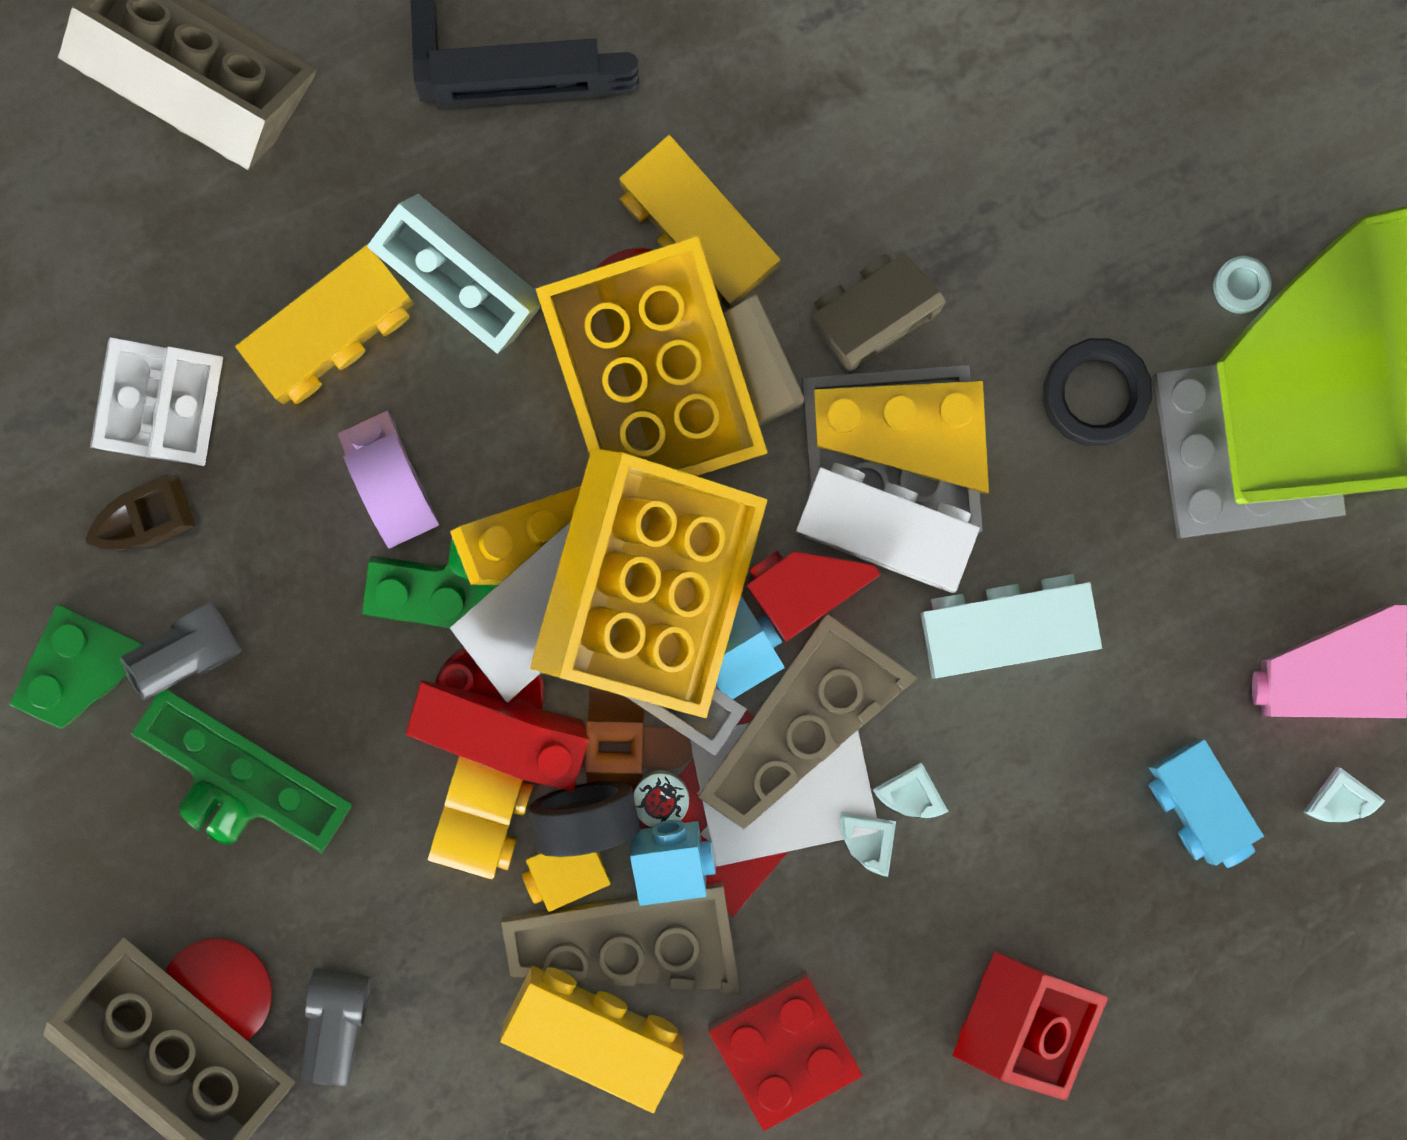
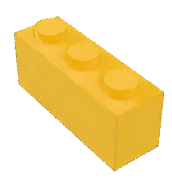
M670 135L664 138L619 178L620 187L625 192L619 198L620 202L637 222L641 224L648 218L662 234L656 239L660 248L696 236L699 237L719 302L721 301L728 309L740 303L780 267L781 259Z
M366 245L235 347L277 401L284 405L292 399L295 404H298L321 387L322 383L318 378L336 365L339 370H342L359 359L366 351L362 344L380 331L383 336H386L403 325L410 317L406 310L415 303L380 258Z
M532 965L503 1021L500 1042L654 1113L684 1056L683 1036L678 1034V1029L671 1022L659 1016L649 1015L646 1019L627 1010L628 1006L626 1003L610 993L598 991L595 995L576 986V980L559 969L548 967L544 971Z

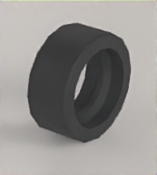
M1088 338L1068 347L1050 366L1043 384V405L1051 424L1067 439L1085 446L1108 445L1128 436L1145 419L1152 401V379L1144 361L1129 346L1110 338ZM1089 360H1104L1116 365L1125 374L1129 384L1130 399L1125 411L1116 420L1105 425H1091L1079 420L1069 410L1065 400V384L1069 374L1079 364Z
M604 781L576 785L573 792L560 789L537 798L529 805V817L536 851L545 856L569 857L600 852L619 846L633 839L640 832L632 786L623 782Z

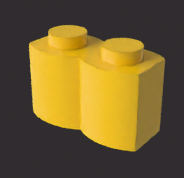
M459 756L428 860L492 880L497 868L508 870L517 842L516 837L508 835L514 814L524 817L534 784L524 782L522 779Z

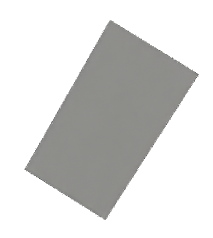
M571 521L450 627L451 631L506 702H509L541 673L529 668Z

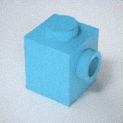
M679 820L662 821L652 828L640 829V832L631 839L630 858L639 906L706 897L707 875L716 874L712 841H701L698 821L683 823Z

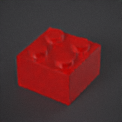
M806 970L708 1024V1032L763 1132L863 1077L859 1065Z

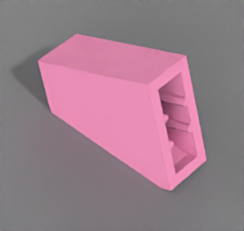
M1407 605L1381 607L1261 660V671H1255L1252 678V700L1254 705H1261V716L1407 718Z

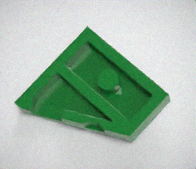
M57 604L9 705L59 729L65 728L83 714L86 708L99 698L106 696L119 685V682L127 677L120 661L121 656L145 643L64 605Z

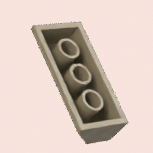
M79 0L72 6L58 55L59 59L78 69L84 75L100 82L127 98L131 103L144 108L171 124L177 130L188 134L222 154L226 159L239 164L247 170L274 145L317 71L313 66L201 0Z
M124 937L47 1021L43 1035L167 1140H249L296 1083Z

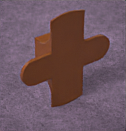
M589 686L587 725H584L589 741L581 767H585L587 783L604 781L623 782L632 786L634 796L635 787L643 777V768L675 769L688 761L692 752L689 738L672 727H645L644 708L624 695Z

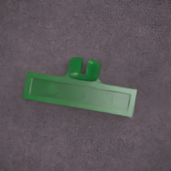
M452 538L449 560L445 565L436 566L371 556L368 561L362 615L450 628L498 585L470 584Z
M167 689L157 694L131 733L135 739L189 771L194 777L192 787L179 805L180 815L188 825L200 831L217 805L220 806L206 830V833L209 834L208 838L224 845L235 843L249 821L259 817L268 820L323 854L352 809V804Z

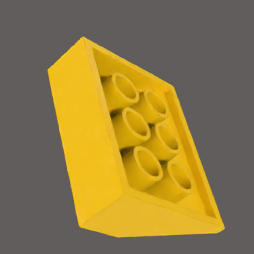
M698 236L536 288L589 454L592 448L623 452L698 476L768 453Z
M592 448L529 669L707 719L768 499L623 452Z

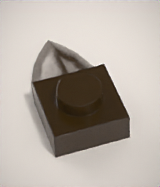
M164 474L120 495L110 502L91 525L85 538L87 544L110 551L129 550L140 546L151 547L195 527L196 525L179 475Z

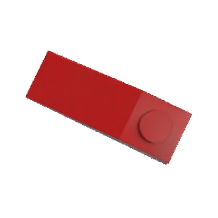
M420 680L406 728L407 736L518 779L572 792L574 791L589 741L581 719L513 702H506L505 700Z

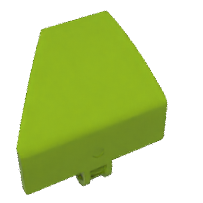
M1407 206L1361 216L1307 264L1260 311L1217 362L1236 503L1273 502L1407 488Z

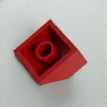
M777 550L750 569L749 573L754 580L747 585L746 589L762 612L766 614L774 629L785 643L881 574L874 565L793 552L783 559Z
M994 952L990 964L982 976L981 986L968 1018L961 1027L959 1040L952 1056L1001 1081L1067 1101L1108 997L1029 963Z

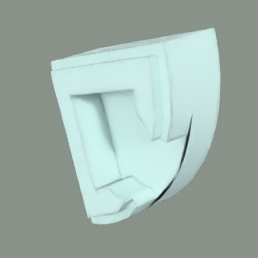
M922 762L872 788L882 803L893 811L908 817L931 818L949 812Z
M1336 767L1303 812L1322 821L1346 823L1371 815L1385 800L1342 768Z
M841 813V833L844 838L843 841H845L849 849L848 851L863 867L876 874L888 877L896 821ZM853 826L880 830L877 833L850 838L853 834Z

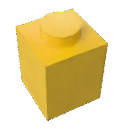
M600 852L569 857H551L538 853L526 860L530 870L522 873L523 881L533 903L538 904L544 901L548 912L612 883Z

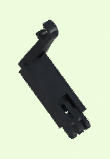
M411 0L414 83L420 102L435 101L438 109L601 98L602 95L632 93L640 85L636 56L630 52L599 54L597 38L439 50L436 1Z

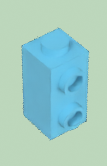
M1194 739L1149 767L1155 777V780L1149 783V787L1165 812L1174 808L1185 828L1178 831V834L1195 860L1203 856L1209 864L1216 866L1223 862L1226 868H1229L1255 853L1256 850L1252 843L1261 839L1264 835L1205 739Z

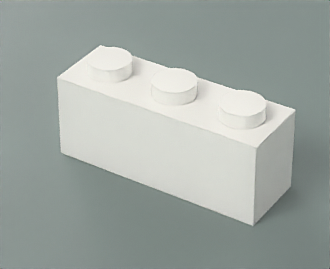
M834 463L831 471L820 467L796 529V535L950 593L957 591L980 527L968 523L971 516L970 513L944 503H939L936 511L916 504L917 493L892 483H886L884 491L863 484L864 473L839 463Z

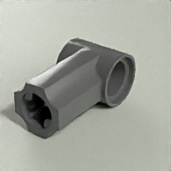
M214 602L190 612L170 626L171 630L121 656L120 661L125 674L143 701L177 684L195 672L201 675L220 666L242 651Z
M314 968L306 1000L305 1017L309 1019L300 1079L328 1086L349 1085L355 1057L358 1027L363 1026L368 1007L371 986L370 977Z

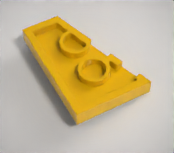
M983 381L814 390L817 448L878 465L897 468L925 478L965 487L979 493H989Z
M581 486L459 526L450 531L470 584L499 585L572 520Z

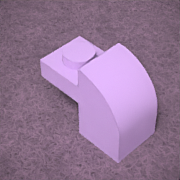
M388 410L337 433L345 453L343 458L350 475L388 549L439 526L425 488L408 458L396 425Z

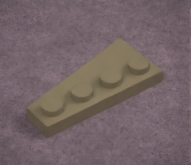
M825 614L702 789L698 798L742 829L747 828L793 788L820 762L824 761L851 735L916 681L918 677L832 616Z
M723 882L706 884V897L639 906L638 896H630L557 908L550 912L544 910L502 917L501 925L510 977L526 978L533 965L544 971L548 967L559 969L573 977L576 982H584V980L614 982V985L634 987L637 984L670 986V989L686 991H693L694 988L721 990V993L741 995Z

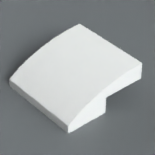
M110 337L107 344L90 448L205 466L223 357Z

